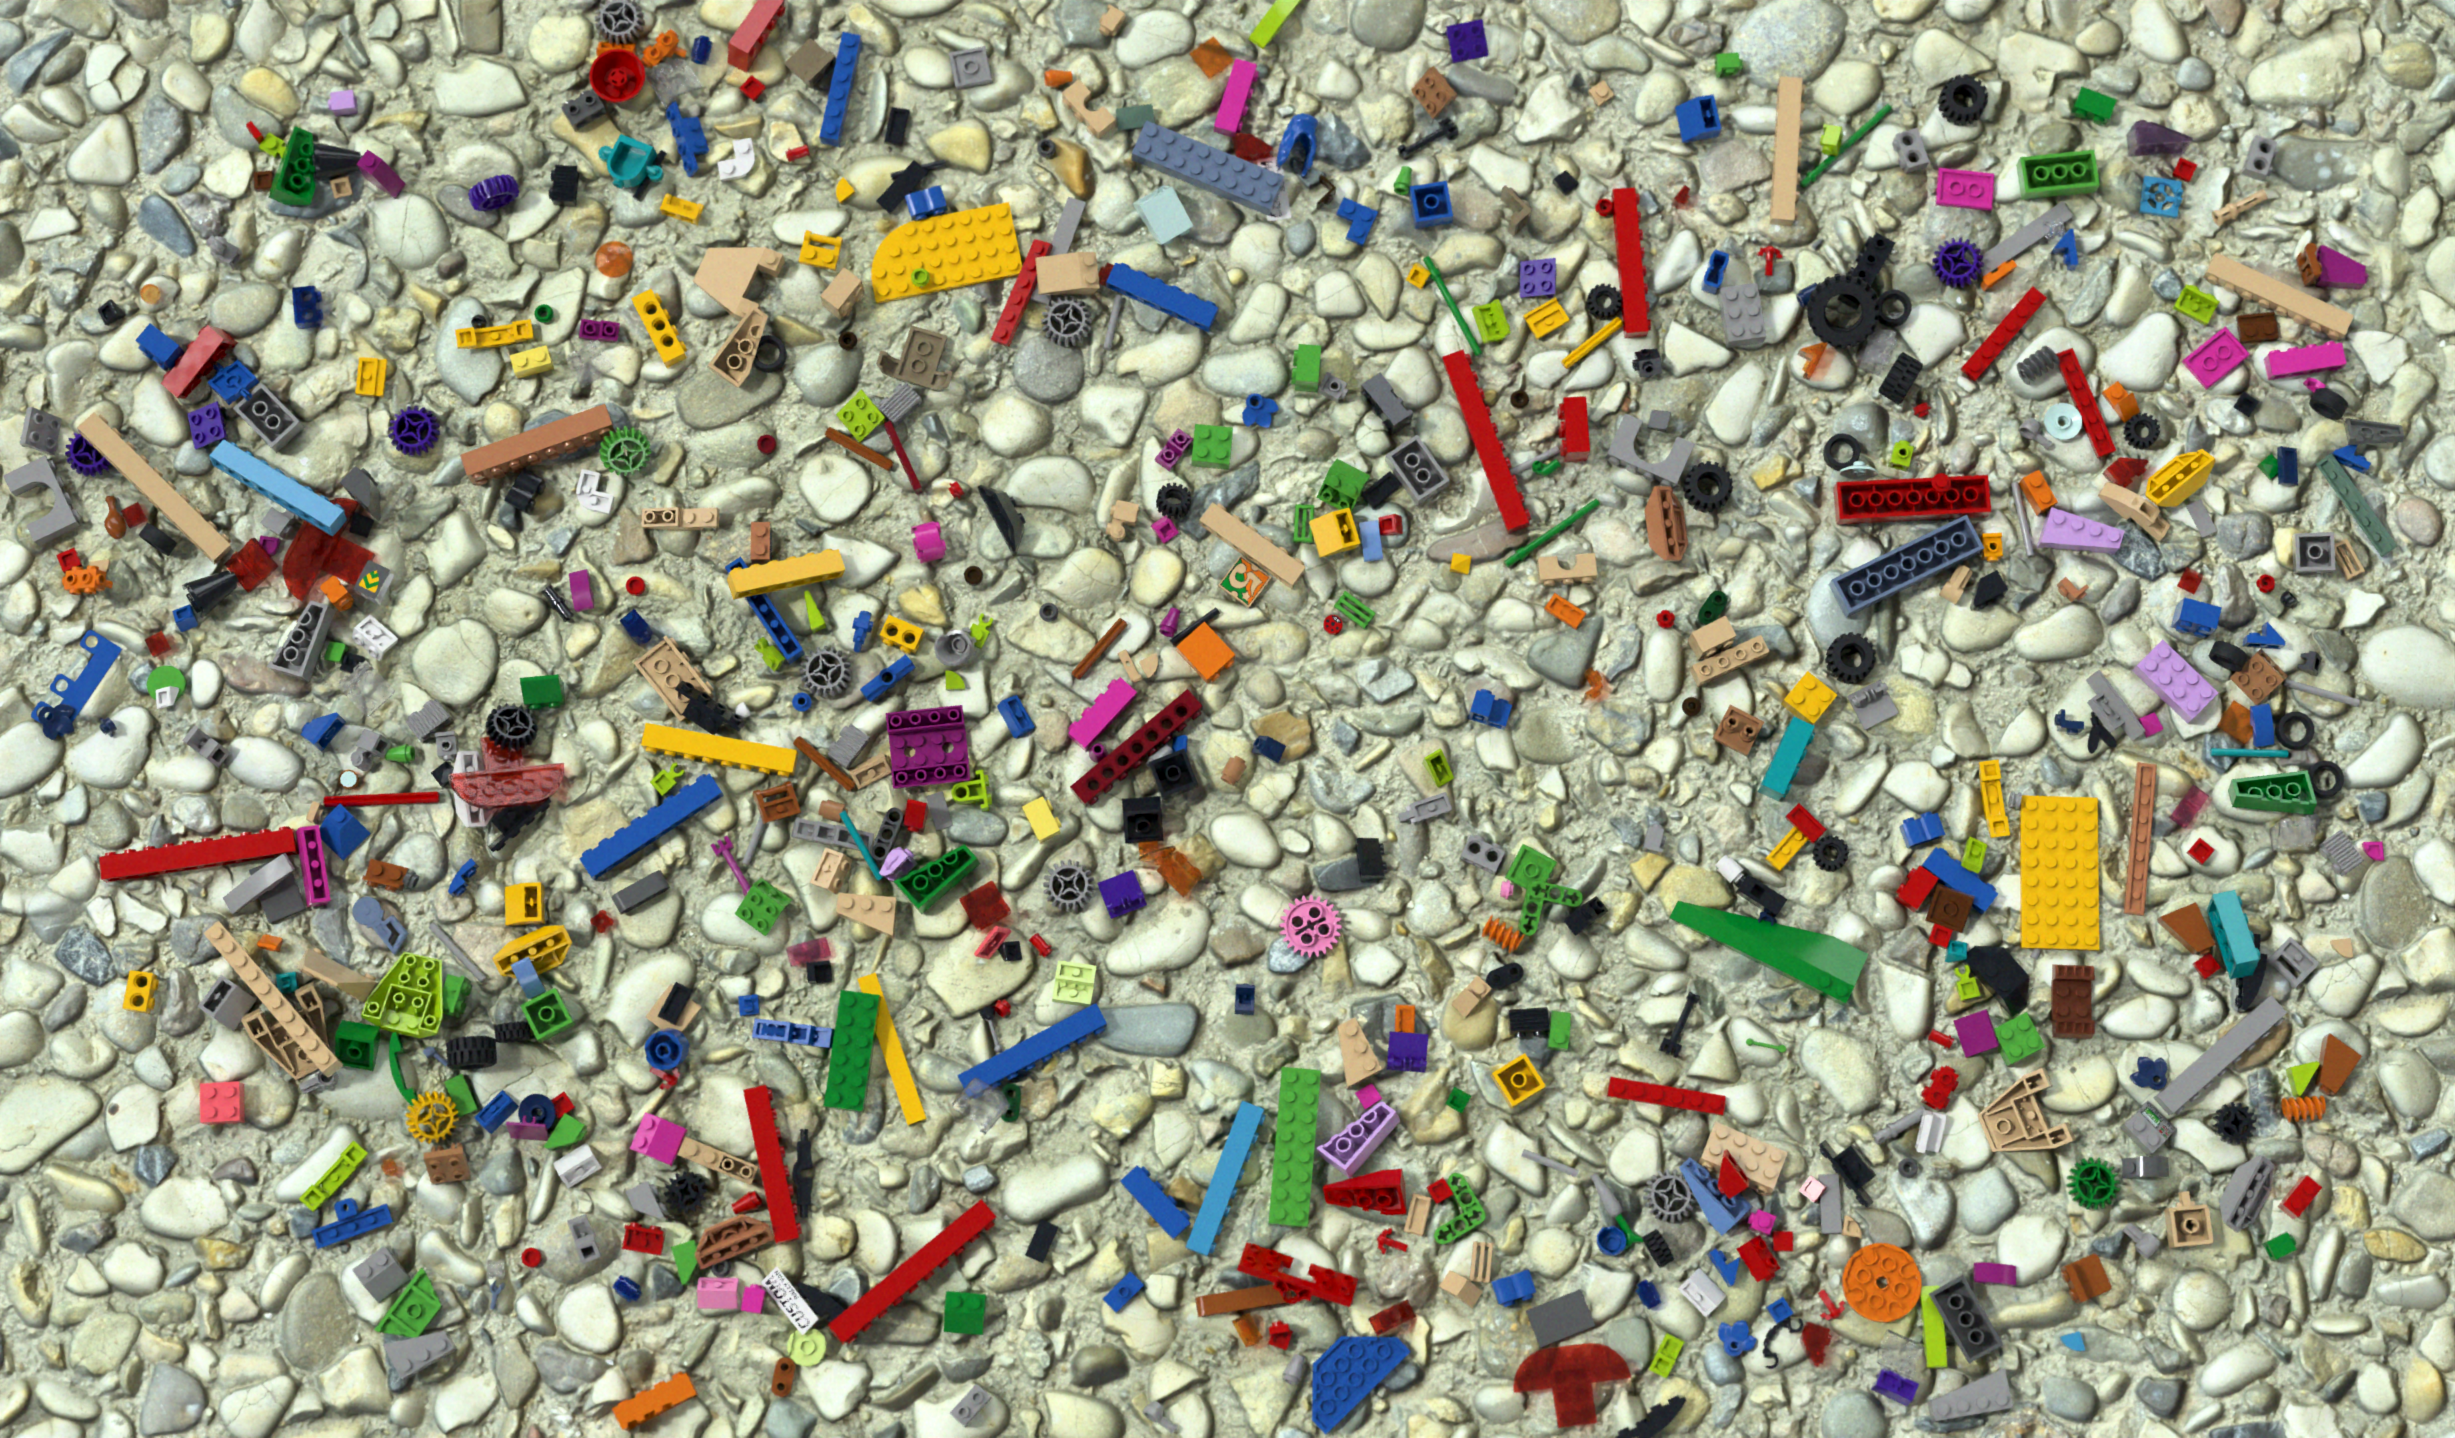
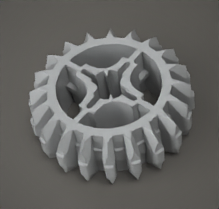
M605 0L606 5L600 3L602 10H596L598 16H595L594 20L597 22L595 24L596 29H599L597 32L600 36L603 35L604 41L609 39V43L612 44L616 41V45H620L621 41L627 44L629 39L631 42H634V36L639 38L638 31L643 32L644 30L642 25H645V20L643 19L645 15L641 12L642 8L637 6L635 0L632 2L631 0H613L611 2ZM627 11L633 13L634 22L627 18ZM606 19L612 23V31L605 26Z
M1065 296V301H1062L1059 297L1058 303L1052 300V307L1048 305L1045 307L1047 312L1042 313L1044 317L1041 319V323L1044 324L1042 330L1047 331L1045 335L1047 338L1051 337L1052 343L1058 340V346L1062 342H1065V347H1068V342H1072V345L1075 346V340L1081 343L1083 341L1081 336H1088L1086 331H1091L1089 326L1092 324V319L1089 318L1091 312H1086L1088 307L1087 305L1082 306L1083 302L1081 300L1076 303L1075 297L1071 301H1069L1068 296ZM1062 309H1067V310H1066L1064 313H1062V314L1057 313L1058 311H1060V310H1062ZM1073 311H1076L1081 316L1082 323L1073 317ZM1069 317L1070 323L1068 322V324H1065L1064 327L1063 320L1068 319ZM1051 320L1061 326L1060 333L1053 328ZM1071 329L1077 330L1074 333L1067 334Z
M824 646V651L817 647L818 653L815 654L811 650L810 654L812 657L805 656L804 659L807 663L801 662V666L806 668L800 670V674L804 675L801 677V681H807L804 687H810V693H814L817 690L816 695L818 697L821 695V692H823L825 698L828 697V692L835 696L834 690L837 689L841 693L840 686L847 687L844 680H851L847 676L852 673L851 669H847L851 664L850 662H845L848 659L846 655L841 657V650L835 654V647H832L830 651H828L827 646ZM825 658H832L839 664H828ZM819 660V668L810 673L813 664ZM823 664H824L825 667L829 670V671H828V677H829V679H827L826 675H824V673H823V672H824V670H823V669H824ZM841 670L838 680L832 683L833 675ZM812 679H824L827 686L819 685Z
M1071 859L1068 860V865H1065L1064 861L1061 860V867H1058L1056 863L1053 864L1055 871L1049 868L1048 872L1051 876H1044V879L1049 882H1044L1043 887L1049 889L1043 892L1045 895L1051 894L1046 898L1049 902L1054 899L1052 906L1055 907L1059 903L1058 909L1060 911L1063 909V906H1066V912L1070 911V906H1073L1074 911H1077V904L1083 908V900L1087 903L1090 902L1087 895H1094L1089 890L1095 889L1094 884H1089L1094 881V877L1087 878L1091 871L1087 870L1084 872L1086 868L1084 864L1078 868L1079 861H1076L1075 865L1072 866ZM1065 871H1073V872H1076L1075 874H1073L1071 877H1068V878H1067V877H1064V876H1062V875H1059V874H1061L1062 872H1065ZM1080 876L1085 882L1083 893L1076 886ZM1055 879L1062 885L1058 895L1053 891ZM1073 881L1072 887H1074V889L1068 888L1065 890L1064 888H1066L1064 882L1069 884ZM1068 894L1078 896V898L1074 900L1062 899L1063 897L1065 898V896Z
M1666 1169L1665 1176L1662 1171H1658L1659 1178L1652 1175L1651 1178L1654 1183L1647 1181L1646 1184L1651 1188H1644L1643 1190L1649 1193L1643 1199L1650 1200V1202L1645 1204V1207H1653L1649 1211L1650 1214L1655 1211L1658 1212L1655 1216L1656 1219L1663 1215V1222H1666L1668 1216L1670 1222H1674V1216H1676L1678 1221L1682 1220L1680 1213L1687 1217L1689 1214L1685 1209L1692 1211L1693 1207L1689 1203H1696L1695 1199L1690 1198L1694 1194L1690 1192V1187L1686 1184L1687 1181L1682 1179L1684 1177L1681 1173L1679 1177L1676 1176L1677 1170H1673L1672 1175H1670L1669 1169ZM1670 1180L1666 1190L1655 1189L1661 1181ZM1676 1182L1682 1186L1685 1196L1676 1191ZM1669 1190H1671V1194L1674 1197H1676L1674 1199L1672 1198L1671 1201H1669L1668 1196H1665L1664 1194L1668 1193ZM1654 1195L1663 1200L1664 1210L1657 1205ZM1673 1202H1684L1679 1210L1669 1212Z

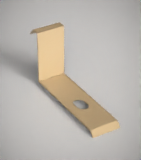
M1125 649L1117 653L1131 681L1136 683L1142 680V676L1138 674L1127 650ZM1126 661H1129L1130 666L1126 665Z

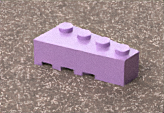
M2052 507L2047 512L2037 548L2047 547L2060 550L2072 549L2073 551L2085 550L2115 554L2120 548L2125 531Z
M1382 1101L1361 1116L1362 1118L1355 1123L1352 1122L1346 1126L1347 1128L1344 1131L1332 1136L1326 1144H1321L1316 1148L1325 1161L1349 1179L1400 1122L1396 1111Z

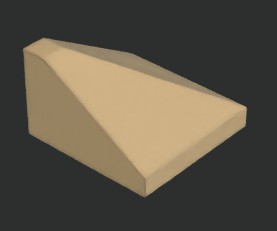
M348 176L330 178L335 199L353 195Z

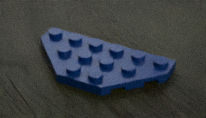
M1341 1336L1313 1363L1312 1421L1326 1435L1411 1351L1397 1337Z

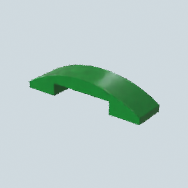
M394 1032L392 1033L389 1045L391 1073L398 1090L405 1100L413 1106L412 1099L418 1101V1096L414 1088L407 1089L398 1059V1055L405 1053L400 1034Z

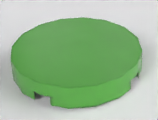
M167 665L153 670L147 680L148 693L154 700H156V690L172 686L179 688L175 699L176 702L185 693L187 685L181 671Z

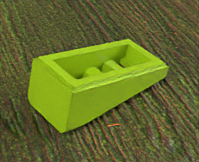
M807 590L804 592L810 628L814 634L826 628V623L810 592Z

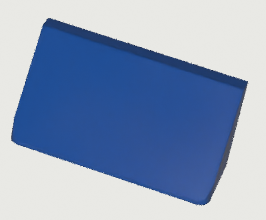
M1018 695L1002 700L997 705L1014 738H1018L1035 728Z
M502 1090L474 1118L484 1129L492 1134L519 1106Z

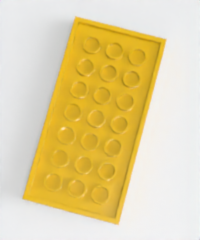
M2022 795L2019 808L2021 949L2098 951V798Z

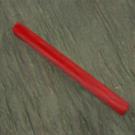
M437 791L325 796L323 803L325 807H336L339 804L347 807L437 803L440 796Z

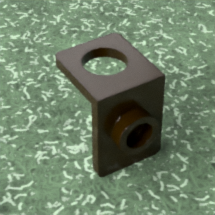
M1322 174L1319 175L1318 181L1328 192L1317 202V210L1324 204L1326 206L1329 205L1336 194V187Z

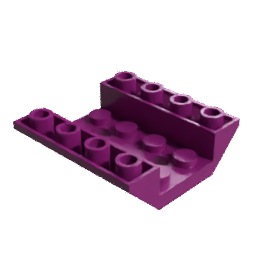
M963 705L886 713L893 789L970 781ZM946 743H950L954 748L952 752L945 753L943 746ZM909 747L915 750V754L912 757H907L904 754L905 750Z

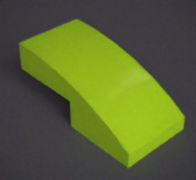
M1666 1332L1649 1370L1667 1378L1684 1341Z

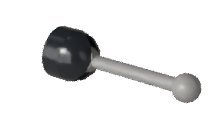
M994 1005L980 1009L981 1018L989 1023L995 1042V1051L999 1053L1002 1051V1046L999 1045L992 1019L995 1017Z

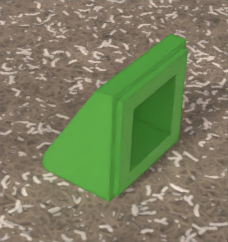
M330 641L324 660L342 664L348 646L343 643Z

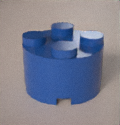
M674 1028L662 1029L647 1039L645 1043L646 1059L652 1067L658 1070L674 1068L686 1059L690 1043L679 1030Z

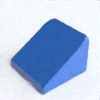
M191 604L172 611L180 632L198 626V621Z
M1188 736L1174 737L1172 750L1176 752L1185 749L1187 752Z

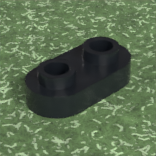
M1515 962L1499 967L1488 973L1486 983L1493 990L1509 986L1521 980L1524 973L1523 968ZM1516 969L1517 975H1512L1510 970ZM1494 976L1499 977L1500 981L1498 983L1493 981L1492 978Z

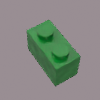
M2081 87L2071 113H2074L2078 118L2093 120L2097 125H2106L2110 120L2117 99Z

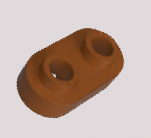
M788 1357L780 1358L775 1365L771 1389L778 1397L789 1395L792 1389L796 1365ZM785 1363L789 1366L787 1371L782 1370V1365ZM780 1383H783L785 1385V1388L782 1391L778 1390V1385Z

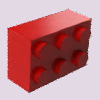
M1586 396L1563 397L1562 403L1559 404V409H1557V418L1561 420L1560 427L1558 428L1559 438H1562L1560 456H1564V462L1587 461L1590 453Z

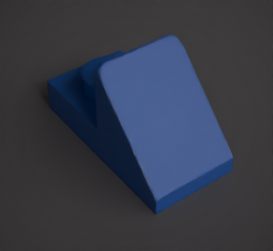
M2073 229L2067 231L2050 253H2065L2063 254V263L2067 265V271L2075 270L2078 266Z
M2358 444L2342 447L2332 453L2338 463L2362 474L2369 469L2371 464L2365 457L2354 455Z
M2268 622L2262 626V636L2260 633H2249V635L2243 638V647L2282 649L2285 646L2284 639Z
M1714 1249L1707 1255L1727 1286L1734 1285L1740 1257L1726 1265L1725 1261L1727 1259L1721 1250L1717 1251V1249Z

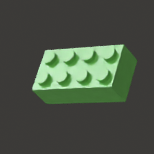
M2094 150L2020 157L2016 164L2021 200L2094 193L2100 186Z

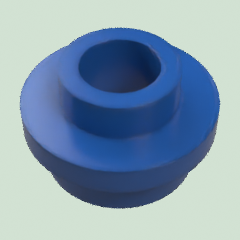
M801 692L793 697L792 704L797 711L804 712L811 707L812 701L808 694ZM800 699H805V703L803 705H800L798 703Z

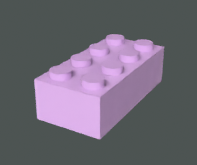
M2161 640L2132 670L2187 724L2218 694L2164 640Z

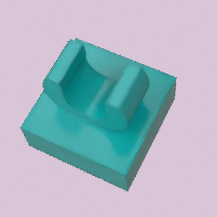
M297 972L276 975L277 988L282 994L294 993L299 989Z

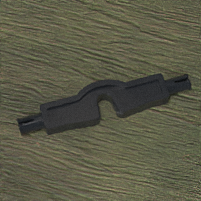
M800 1129V1141L797 1142V1161L793 1167V1180L797 1185V1205L800 1206V1218H804V1210L805 1218H808V1206L811 1205L813 1184L811 1177L801 1176L802 1170L813 1168L811 1142L808 1141V1129H805V1136L804 1129Z

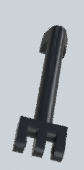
M1450 117L1438 123L1439 130L1408 147H1405L1404 144L1400 145L1397 148L1400 158L1403 159L1409 156V154L1445 135L1447 140L1458 135L1457 129L1450 132V130L1455 128L1453 123L1446 126V124L1451 122Z
M1689 991L1686 997L1687 1002L1670 1040L1667 1038L1663 1039L1659 1051L1662 1052L1665 1045L1669 1047L1666 1054L1670 1055L1673 1048L1675 1049L1673 1057L1677 1058L1682 1047L1677 1041L1693 1005L1697 1004L1700 998L1699 995Z

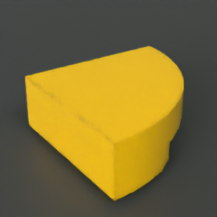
M844 177L838 182L836 187V195L840 204L855 194L854 189Z

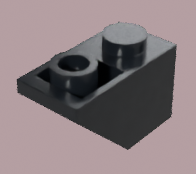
M1998 570L1980 578L1977 582L1970 604L1971 611L1976 608L1979 611L1987 607L1988 602L1992 600L1997 602L2005 597L2004 594L2008 591V588Z
M1595 896L1577 908L1564 922L1576 936L1606 914L1608 910L1603 902Z

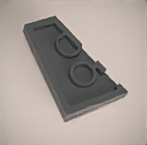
M2346 418L2344 423L2348 445L2403 442L2405 436L2402 425Z

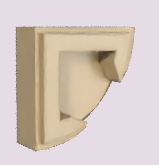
M109 559L90 561L91 566H97L101 571L107 572L110 568L111 562Z
M1156 653L1139 661L1147 679H1150L1157 670L1158 657Z
M2351 938L2330 940L2331 947L2344 958H2353Z
M1845 1215L1841 1235L1861 1239L1862 1233L1858 1224L1853 1218Z

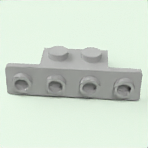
M2100 670L2086 679L2087 683L2097 694L2087 703L2110 733L2121 726L2133 741L2145 732L2143 726Z

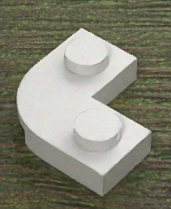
M751 138L733 141L736 159L717 162L721 182L743 178L751 171L755 165Z
M582 469L576 489L579 502L590 511L610 515L615 497L614 495L597 492L601 473Z

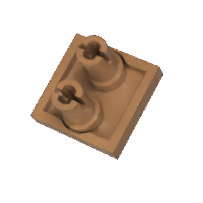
M1435 66L1430 67L1411 89L1432 119L1438 117L1452 100L1457 99L1458 96L1457 92H1454L1455 89L1449 86L1446 78H1443L1444 75L1440 74Z
M1729 705L1712 739L1747 756L1764 721Z
M453 1143L451 1149L444 1150L442 1146H437V1151L436 1146H433L431 1152L423 1154L431 1184L471 1179V1172L464 1153L463 1144L457 1143V1148H455V1143Z

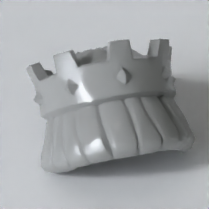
M963 627L961 630H950L946 635H940L936 639L934 650L936 658L942 664L949 667L958 666L962 663L966 664L969 663L968 660L972 656L976 655L977 651L974 650V643L977 641L975 637L969 635L971 633L969 627Z

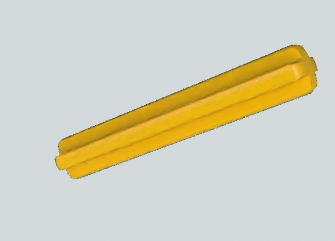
M1619 317L1614 318L1566 356L1561 362L1562 365L1569 369L1622 327V320Z

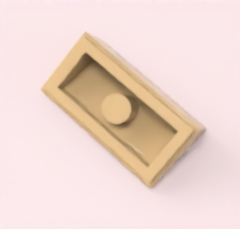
M883 753L848 769L858 790L892 773Z

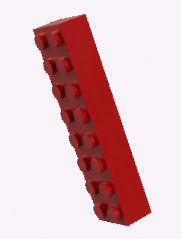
M1988 475L1949 477L1951 485L1945 492H1937L1933 489L1931 484L1932 478L1836 482L1833 487L1836 525L1958 519L1965 515L1968 518L1988 517L1991 513Z

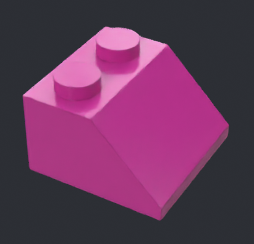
M645 1112L630 1149L672 1166L687 1129Z

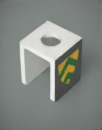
M368 560L353 590L358 595L380 605L395 576L390 573V569Z

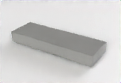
M1839 1174L1818 1175V1181L1827 1187L1819 1198L1821 1234L1842 1233Z

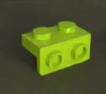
M2186 284L2172 309L2206 326L2220 301L2214 295L2205 294L2199 291L2198 287Z
M1499 299L1494 300L1490 304L1475 306L1471 309L1484 344L1501 341L1511 333Z

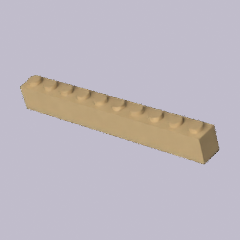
M93 412L77 427L78 432L210 561L216 564L232 549L229 544L231 540L225 534L220 535L216 531L218 528L210 520L207 522L203 518L204 514L197 507L193 509L189 505V499L183 494L179 495L175 491L177 488L170 481H164L161 478L163 476L157 468L152 469L148 465L149 461L142 454L139 456L134 451L136 448L129 441L125 443L121 439V433L116 428L111 429L107 425L109 422L101 414L98 416Z
M217 921L203 933L326 1077L329 1078L343 1066L340 1060L220 921Z

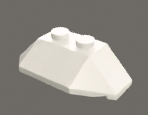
M459 751L452 773L456 813L466 828L486 827L498 810L494 771L480 757L477 751Z

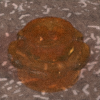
M392 1158L383 1159L382 1171L386 1176L388 1174L394 1176L398 1172L396 1163Z

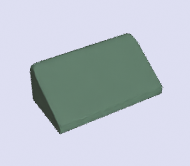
M1152 104L1115 109L1118 131L1143 128L1146 120L1155 124Z

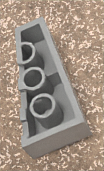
M310 600L297 620L298 623L289 632L287 640L282 647H279L276 652L277 655L273 661L269 662L267 667L276 673L309 682L335 610L328 605Z
M2005 1368L1927 1402L1931 1422L2013 1408Z

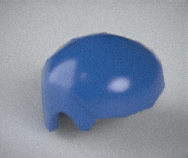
M1615 1226L1603 1227L1597 1234L1596 1244L1599 1250L1607 1256L1619 1255L1626 1247V1236L1623 1231Z

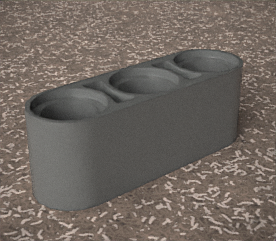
M890 808L886 812L872 846L871 854L877 863L885 862L886 857L894 847L903 825L904 816L898 808ZM894 813L900 815V819L897 822L890 821V816ZM890 831L893 833L891 839L886 840L882 837L883 833ZM878 849L886 851L885 855L880 858L875 856V852Z
M658 870L615 893L611 898L619 913L625 914L667 891L670 886L662 871Z

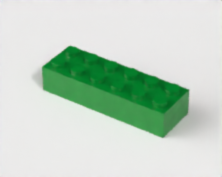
M841 990L824 1099L825 1108L862 1113L865 1111L881 1001L880 995Z

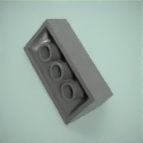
M1963 1274L1929 1293L1968 1363L2004 1345Z

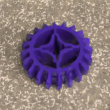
M496 175L474 185L468 193L469 201L474 210L492 211L514 201L520 192L519 186L513 176Z
M1961 237L1959 242H1955V238H1952V243L1950 244L1945 240V247L1939 245V251L1934 252L1936 257L1932 259V262L1935 264L1933 265V270H1936L1935 276H1941L1940 282L1947 280V286L1952 282L1954 288L1957 287V283H1961V287H1964V282H1967L1969 285L1972 284L1971 278L1977 280L1976 274H1981L1982 270L1980 268L1984 266V263L1981 262L1983 255H1979L1981 253L1980 248L1975 249V243L1969 245V239L1963 243ZM1959 250L1956 254H1950L1952 251ZM1966 252L1973 258V265L1965 260ZM1961 258V263H1958L1955 267V262H1958ZM1943 260L1951 266L1950 273L1944 269L1942 265ZM1960 271H1966V272H1967V273L1962 274V275H1957L1958 272H1960Z
M416 405L413 410L410 406H407L406 412L400 409L401 415L394 414L396 421L390 420L393 426L388 427L389 432H392L388 435L390 439H393L391 444L396 446L397 451L402 450L404 455L409 452L411 457L415 455V452H417L418 456H421L422 450L428 453L427 448H434L435 446L432 442H438V438L435 436L440 435V431L436 430L440 427L439 423H435L437 418L432 416L433 413L431 411L426 412L424 407L419 411V407ZM420 418L424 421L412 422L410 419ZM406 423V428L400 435V429ZM410 425H412L413 428H415V429L417 430L416 433H417L418 437H416V435L413 434V432L411 431L412 428L410 427ZM429 427L428 434L426 438L423 440L422 434L427 430L426 428ZM416 440L418 443L407 444L404 441Z
M74 432L75 438L68 439L71 444L66 445L69 451L65 452V455L69 457L67 462L71 464L70 467L73 470L76 469L78 474L83 473L85 477H88L89 474L95 477L96 472L103 475V469L109 471L108 465L112 464L105 457H102L100 460L101 454L81 434ZM90 447H91L92 449H94V450H92V451H93V453H92L93 457L89 454V453H90L89 451L91 450ZM91 460L93 464L85 465L80 463L79 461Z

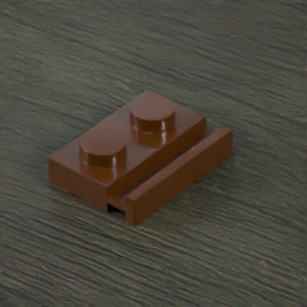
M2275 312L2238 315L2236 320L2240 343L2277 340L2279 336L2274 316Z

